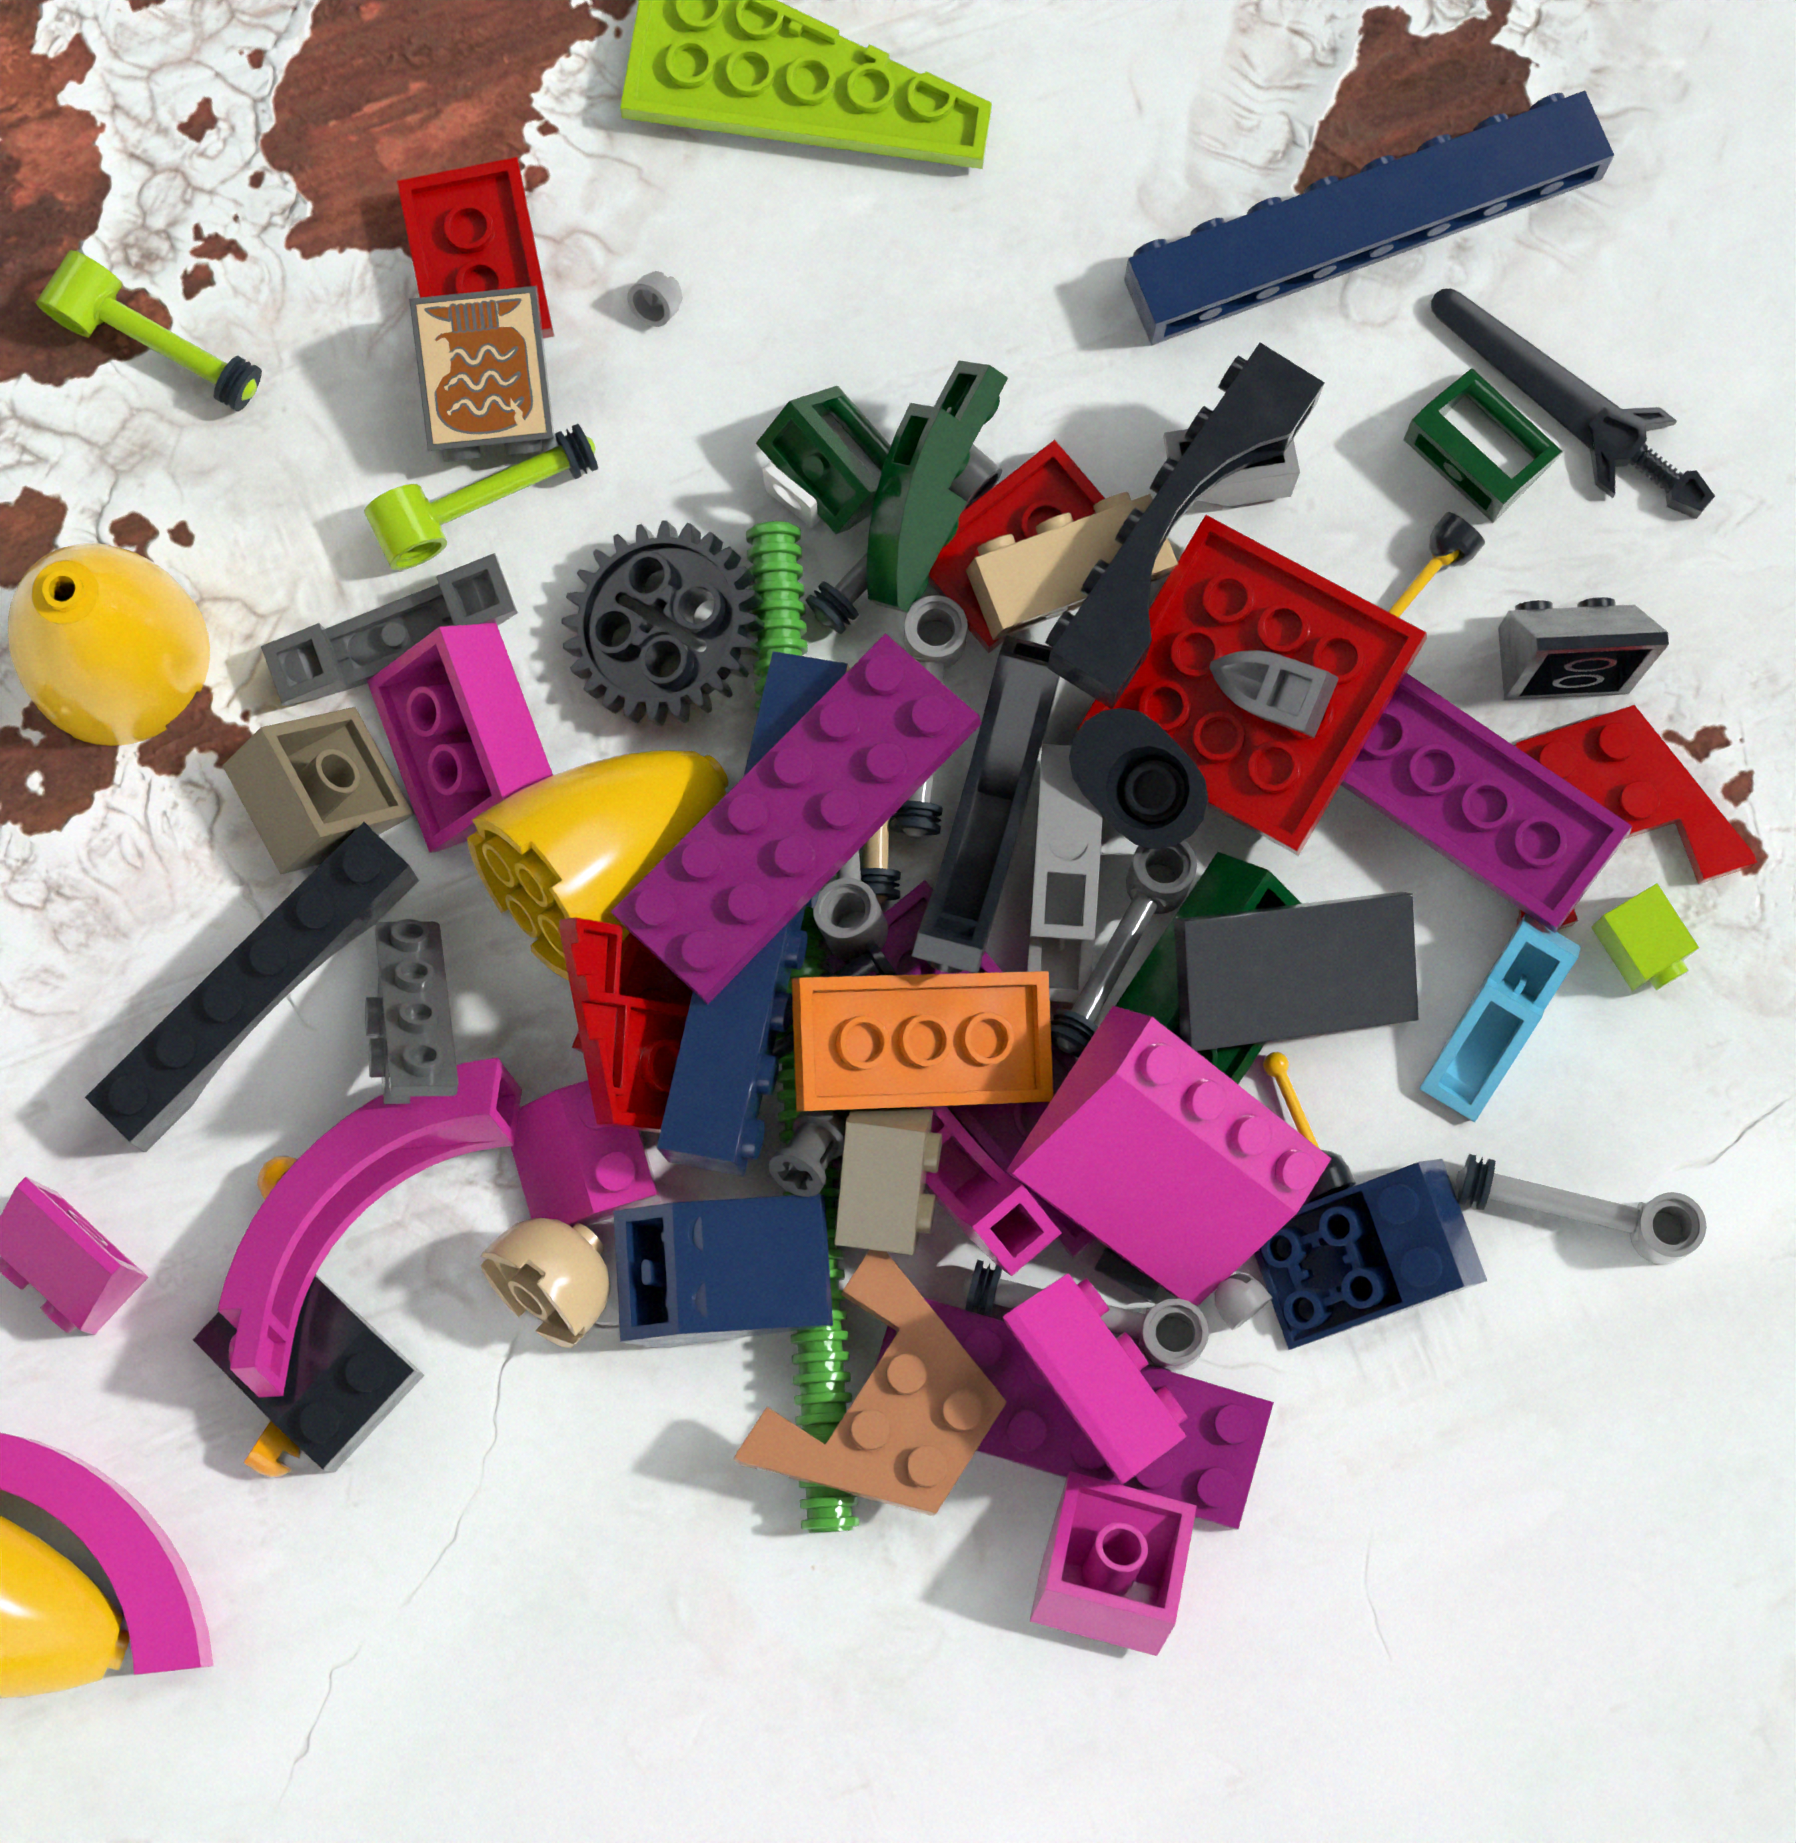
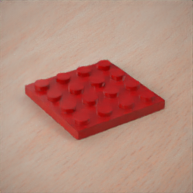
M1205 514L1177 561L1178 565L1172 570L1149 608L1152 641L1147 658L1113 709L1126 708L1142 712L1158 723L1196 763L1204 776L1209 799L1207 806L1299 856L1424 645L1427 633ZM1259 650L1276 653L1328 671L1339 679L1314 738L1261 719L1236 705L1215 681L1209 668L1211 662L1239 651ZM1095 699L1078 730L1086 720L1110 708Z

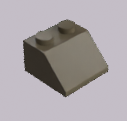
M356 707L261 727L223 765L227 776L280 874L321 864L363 822L379 835L406 821L414 814Z

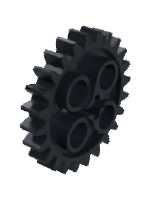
M664 520L659 526L657 537H654L644 525L639 524L636 527V542L633 544H629L617 533L613 536L616 549L614 555L609 557L597 549L593 552L594 558L600 566L596 573L580 569L576 573L588 585L585 592H571L566 595L569 601L579 607L578 614L569 615L561 620L564 626L578 634L563 643L564 650L573 656L580 657L570 667L571 672L581 679H588L583 689L595 699L603 697L602 706L614 714H617L624 707V716L634 723H639L647 712L650 721L657 726H664L669 709L674 717L683 723L689 722L690 704L695 703L709 714L712 712L710 693L717 690L722 695L730 698L733 693L726 681L728 676L734 674L747 678L750 674L738 662L741 654L753 655L760 652V648L747 639V633L761 630L765 626V623L756 615L748 613L749 610L763 603V599L754 590L746 589L755 580L754 574L745 566L737 567L742 557L730 546L722 550L723 542L714 533L709 532L701 539V532L690 523H686L678 536L676 528L667 520ZM664 570V579L658 589L651 593H645V585L648 578L652 574ZM628 595L665 620H672L685 632L705 641L707 644L706 649L703 652H698L661 627L653 626L636 612L619 604L620 597ZM708 600H714L715 607L710 617L701 623H694V615L697 608ZM631 623V631L626 641L617 647H612L614 632L620 626ZM681 653V662L678 669L667 677H661L663 662L669 656Z

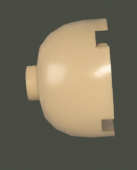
M528 1219L516 1223L502 1233L481 1255V1257L487 1258L481 1264L483 1274L508 1308L518 1317L527 1310L542 1320L543 1323L535 1331L545 1339L561 1347L573 1348L591 1329L606 1308L611 1291L608 1269L600 1256L604 1251L603 1244L589 1228L580 1223L570 1227L568 1224L557 1219Z

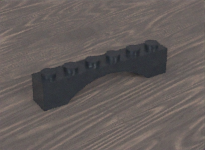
M1259 342L1248 360L1239 355L1234 359L1218 386L1225 394L1215 409L1212 411L1208 407L1203 406L1189 426L1184 439L1191 444L1178 462L1170 456L1164 462L1150 486V490L1157 494L1146 511L1142 512L1135 507L1124 521L1115 538L1117 542L1122 544L1110 564L1102 559L1095 564L1081 587L1080 592L1087 595V598L1075 616L1065 610L1053 626L1045 641L1047 645L1052 647L1047 669L1105 706L1113 709L1148 655L1152 641L1148 609L1151 574L1155 560L1172 528L1197 499L1221 480L1254 463L1283 455L1317 405L1325 382Z
M363 822L85 1098L130 1143L147 1152L193 1106L206 1085L229 1056L293 989L327 959L374 926L375 922H378L419 881L410 865Z

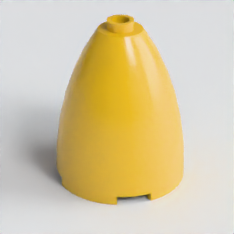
M98 543L77 544L57 549L43 556L28 569L12 597L8 614V643L12 662L19 680L40 712L50 722L76 739L106 746H121L145 741L167 730L166 725L186 708L196 692L200 693L210 661L209 635L203 616L190 595L167 571L135 552Z
M656 750L623 754L586 763L524 788L473 818L472 822L477 827V831L467 837L469 851L476 870L500 913L509 909L519 927L530 937H537L538 940L530 945L531 952L554 973L569 980L559 931L560 919L578 917L623 926L615 919L611 911L726 795L725 788L729 785L728 777L715 758L710 755L703 757L695 751ZM624 926L622 942L630 933Z
M0 1515V1699L65 1691L102 1680L107 1668L119 1671L130 1640L129 1631L120 1629L123 1619L122 1613L100 1587L73 1562L39 1537Z

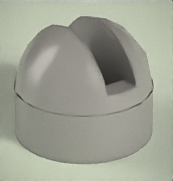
M654 271L642 276L630 288L627 299L631 311L640 321L650 326L660 327L665 325L678 311L682 302V292L675 278L672 276L666 277L662 272ZM658 298L662 301L663 305L656 303Z
M1237 1273L1220 1282L1215 1291V1306L1222 1319L1233 1331L1261 1310L1273 1297L1251 1275Z

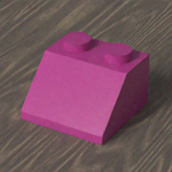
M588 1080L556 1089L520 1107L514 1146H511L531 1219H557L568 1224L570 1227H573L576 1223L588 1226L614 1218L613 1211L662 1203L641 1131L597 1125Z
M26 1176L15 1187L0 1215V1272L21 1290H24L30 1283L47 1299L40 1309L68 1334L77 1327L81 1331L95 1335L147 1280L148 1276L57 1191Z
M1069 1471L1042 1559L1030 1622L1158 1656L1176 1624L1197 1506Z

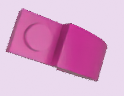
M947 1106L915 1107L933 1110L931 1132L942 1134L937 1173L927 1172L925 1189L929 1194L936 1195V1202L997 1266L1010 1276H1013L1062 1233L1024 1185L1009 1176L986 1154Z

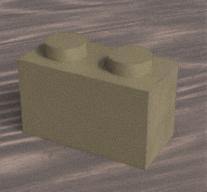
M915 1107L851 1109L846 1121L835 1245L913 1255L920 1233L931 1234L936 1195L925 1194L927 1172L937 1173L942 1145V1134L931 1132L933 1110Z

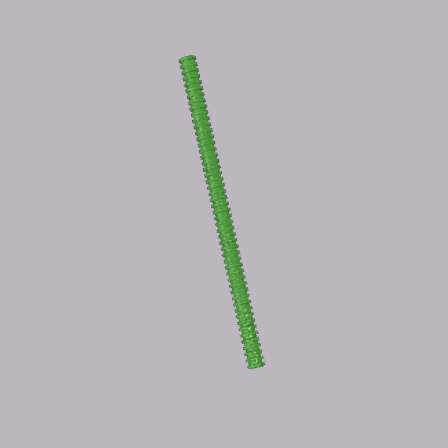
M783 521L759 523L745 532L746 542L752 545L747 550V561L751 562L753 566L748 570L755 576L753 581L755 584L749 589L754 590L763 599L762 604L750 610L751 614L756 615L765 623L763 629L751 632L752 637L758 639L754 644L760 648L759 654H753L759 658L753 664V672L760 677L754 683V691L761 696V699L772 652L799 656L808 652L807 641L801 639V636L807 633L806 622L800 620L806 614L805 604L799 601L805 595L804 585L798 582L803 577V566L797 563L802 558V547L795 544L801 539V529L796 525ZM761 699L755 702L757 713L759 712ZM810 907L805 908L801 931L807 932V948L804 962L800 970H791L786 993L792 994V979L820 977L819 975L826 971L820 968V963L826 961V951L819 949V943L825 941L820 929H818L813 908ZM793 1024L788 1027L785 1033L780 1032L777 1034L775 1042L794 1030ZM794 1051L779 1060V1063L782 1064V1070L778 1071L777 1082L783 1084V1090L777 1092V1101L784 1103V1110L778 1112V1120L781 1123H785V1130L779 1132V1140L782 1143H786V1146L794 1134L792 1130L793 1122L801 1112L796 1111ZM832 1160L825 1170V1185L818 1194L825 1195L833 1326L797 1330V1333L791 1334V1344L798 1346V1354L792 1355V1364L799 1365V1374L793 1376V1384L800 1386V1395L794 1396V1404L801 1406V1416L795 1417V1425L801 1426L802 1430L824 1444L828 1442L846 1414V1403L852 1402V1393L845 1392V1383L851 1381V1373L844 1371V1362L850 1361V1355L848 1351H843L842 1342L848 1341L849 1338L848 1331H844L841 1328V1322L847 1320V1311L840 1310V1301H844L846 1298L841 1295L843 1290L839 1289V1281L845 1279V1271L838 1269V1261L844 1259L843 1250L837 1249V1245H835V1221L837 1220L838 1209L834 1208V1201L839 1199L840 1190L833 1188V1180L839 1178V1170L832 1168ZM788 1191L783 1192V1196H793V1195H795V1194L790 1193V1192H788ZM799 1481V1488H806V1499L800 1500V1508L807 1509V1519L801 1521L802 1530H808V1533L851 1531L853 1527L860 1525L859 1517L852 1515V1506L858 1505V1496H851L850 1492L824 1485Z

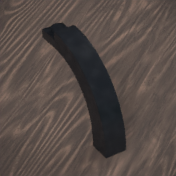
M1006 635L1000 649L981 721L982 724L980 725L953 827L912 954L913 957L926 960L931 967L947 973H960L964 970L973 973L979 972L1017 841L1060 676L1047 669L1052 650L1050 646Z

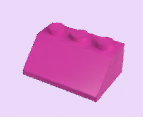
M497 623L438 627L367 681L429 853L439 852L466 842L467 837L477 831V827L472 822L473 818L512 794L553 776Z
M1067 1273L1003 1316V1320L1118 1482L1124 1484L1187 1437L1179 1425L1187 1420L1188 1417L1166 1386L1154 1392L1140 1373V1370L1149 1363L1131 1337L1124 1332L1115 1338L1103 1322L1101 1316L1110 1309L1091 1282L1085 1278L1076 1284L1069 1273Z

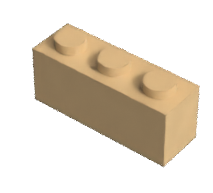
M1128 492L1119 493L1096 503L1093 506L1096 514L1073 521L1071 513L1062 514L1037 525L1035 528L1038 535L1016 543L1013 535L1009 534L979 546L977 550L980 556L974 558L966 569V573L992 639L995 640L1062 615L1065 610L1071 612L1079 609L1087 598V595L1080 592L1087 576L1100 559L1110 564L1122 544L1115 540L1121 526L1135 507L1142 512L1146 511L1153 500L1151 494L1131 500ZM1168 537L1155 560L1151 582L1165 577L1178 565Z

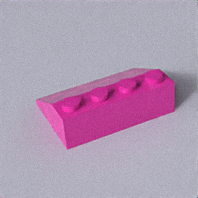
M1112 1006L1006 1172L1177 1299L1189 1301L1198 1307L1217 1289L1220 1282L1229 1278L1298 1213L1332 1158L1156 1019L1148 1015Z

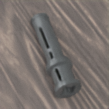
M851 1109L801 1111L797 1115L792 1128L794 1134L785 1148L778 1149L769 1161L768 1169L778 1185L790 1193L803 1197L816 1196L822 1190L826 1182L825 1170L834 1157H838L844 1152L846 1121Z

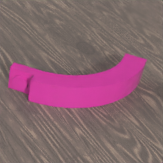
M499 1058L456 1065L458 1092L454 1096H410V1104H384L383 1094L372 1099L346 1116L321 1136L293 1163L271 1190L253 1217L236 1250L224 1282L217 1309L237 1329V1334L232 1337L229 1345L230 1370L258 1397L283 1396L294 1333L307 1291L332 1247L348 1227L369 1206L395 1186L430 1166L479 1150L514 1146L522 1089Z
M0 1432V1489L26 1499L61 1521L86 1545L100 1563L113 1585L123 1609L130 1635L134 1675L214 1666L209 1630L199 1595L182 1558L168 1535L149 1511L124 1487L98 1468L78 1457L37 1440Z

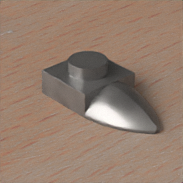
M1259 650L1239 651L1212 661L1209 666L1221 690L1236 705L1261 719L1314 738L1339 679L1328 671L1276 653Z

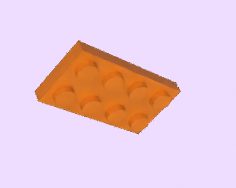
M1048 971L807 977L792 979L796 1111L1051 1102L1053 1099Z

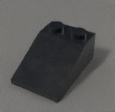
M1598 597L1582 600L1574 608H1553V603L1545 600L1527 601L1517 604L1515 610L1507 612L1498 627L1504 700L1629 694L1669 645L1668 632L1636 605H1616L1613 598Z
M317 1274L307 1291L299 1313L283 1396L258 1397L230 1370L229 1345L232 1337L237 1334V1329L220 1312L192 1339L290 1440L322 1470L336 1472L424 1376L416 1366Z

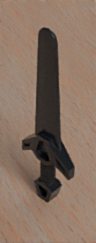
M1447 288L1441 289L1434 294L1431 300V311L1437 319L1590 449L1595 485L1611 498L1615 496V467L1631 464L1632 466L1636 465L1635 468L1637 470L1641 468V473L1645 471L1646 477L1650 475L1651 481L1655 479L1656 485L1660 483L1661 489L1663 487L1666 488L1664 491L1667 493L1666 504L1668 508L1697 519L1715 497L1714 493L1697 470L1686 471L1684 474L1681 471L1677 473L1678 469L1676 467L1672 469L1673 465L1669 464L1668 466L1667 460L1663 462L1662 456L1658 458V453L1655 452L1653 454V449L1651 448L1648 450V445L1645 444L1647 441L1646 431L1674 426L1677 422L1676 419L1662 408L1622 409L1459 291Z

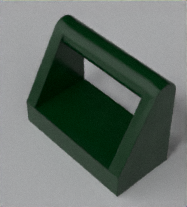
M1473 368L1430 401L1411 420L1403 439L1492 523L1563 453L1555 443ZM1464 396L1471 400L1534 459L1512 479L1444 417Z
M834 386L790 400L757 440L756 444L781 472L816 500L817 514L835 534H839L851 529L872 514L874 498L880 478L875 479L822 417L830 413L881 472L891 445L841 388Z

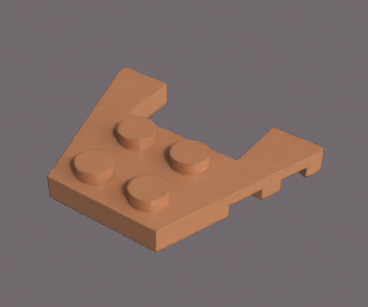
M869 1250L841 1295L894 1329L897 1335L830 1439L824 1444L769 1407H766L733 1460L742 1466L753 1469L760 1468L789 1476L791 1479L810 1484L824 1485L850 1492L855 1496L935 1516L1007 1401L889 1254L885 1251Z

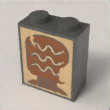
M537 286L409 299L428 451L442 450L444 461L480 458V446L501 443L505 444L506 455L543 451L542 439L554 438L555 434Z

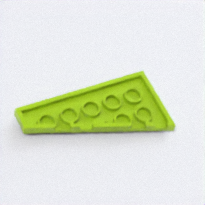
M639 0L620 111L622 119L983 169L992 102L927 71L920 74L891 60L889 53L870 44L865 48L839 35L838 29L778 0Z

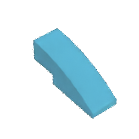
M1525 913L1419 1089L1475 1122L1540 1022L1544 1010L1578 959L1581 946L1558 932L1553 933Z

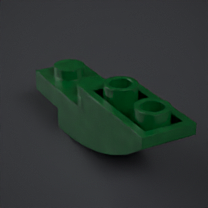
M958 360L934 407L910 403L882 468L874 498L868 533L867 594L868 599L876 605L907 613L912 603L917 601L926 590L929 582V572L941 549L953 539L959 526L958 518L967 501L950 491L949 487L953 480L958 478L967 467L970 459L969 450L982 426L996 413L1000 403L999 395L1008 380L1007 376L991 365Z

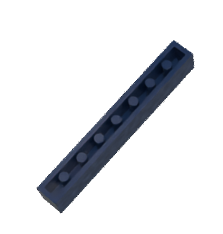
M1584 90L1565 97L1563 93H1554L1538 100L1527 112L1508 118V115L1505 113L1491 116L1477 124L1473 132L1454 139L1449 134L1434 137L1423 143L1417 149V152L1399 159H1395L1393 155L1379 157L1366 164L1360 173L1342 180H1339L1337 176L1322 178L1309 185L1304 190V194L1282 201L1280 197L1265 199L1252 206L1247 211V215L1228 222H1225L1223 218L1205 221L1196 226L1190 232V236L1170 243L1166 239L1148 242L1135 250L1133 256L1128 258L1124 282L1152 346L1602 180L1614 157V153L1586 91Z
M772 652L744 776L850 670L848 663ZM820 890L708 1005L693 991L657 1143V1149L668 1162L745 1176L748 1159L758 1158L765 1131L764 1120L758 1119L763 1094L769 1096L773 1094L779 1071V1058L772 1056L777 1031L785 1033L792 1016V994L786 993L792 969H801L806 954L807 932L801 931L806 907H815Z

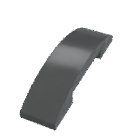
M490 554L436 576L439 584L325 629L320 623H317L262 645L261 649L281 704L287 706L367 684L370 678L438 627L497 623L498 626L516 615L518 611L496 554Z

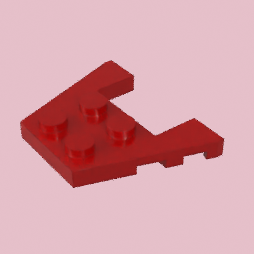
M1635 705L1517 742L1514 745L1630 824L1632 828L1627 838L1675 824L1698 885L1751 868L1757 863L1753 851ZM1520 909L1517 926L1525 915V912ZM1574 909L1558 930L1573 926L1578 921Z
M578 917L560 919L559 931L596 1124L660 1133L690 1006L620 995L619 983L623 926Z

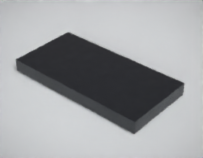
M1393 892L1174 919L1180 1039L1195 1051L1419 1020L1413 893Z

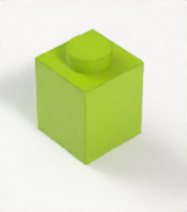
M1658 883L1604 914L1591 926L1632 991L1649 981L1657 991L1684 975L1689 969L1683 960L1699 949V946Z

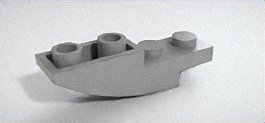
M1042 744L1027 972L1048 971L1050 1001L1076 1003L1092 974L1103 815L1082 794L1072 778L1069 762L1071 746Z

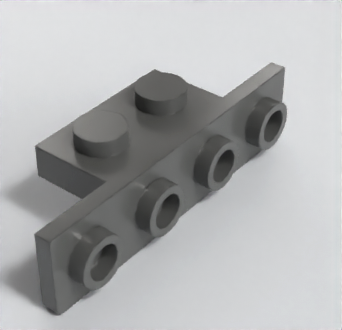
M405 919L398 922H375L379 969L377 997H366L365 1032L366 1036H377L378 1038L369 1039L370 1078H381L384 1104H410V1096H454L458 1092V1074L440 924L434 921H418L413 919Z

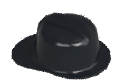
M1126 708L1103 710L1083 723L1073 737L1069 762L1073 780L1090 803L1121 835L1135 845L1151 849H1161L1176 846L1191 837L1204 820L1209 799L1206 780L1188 754L1158 723L1139 711Z

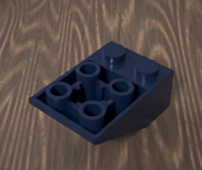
M1443 1159L1417 1162L1303 1205L1291 1220L1254 1253L1267 1291L1273 1297L1271 1302L1289 1350L1487 1281Z
M825 1195L672 1202L613 1211L620 1342L661 1348L833 1326Z

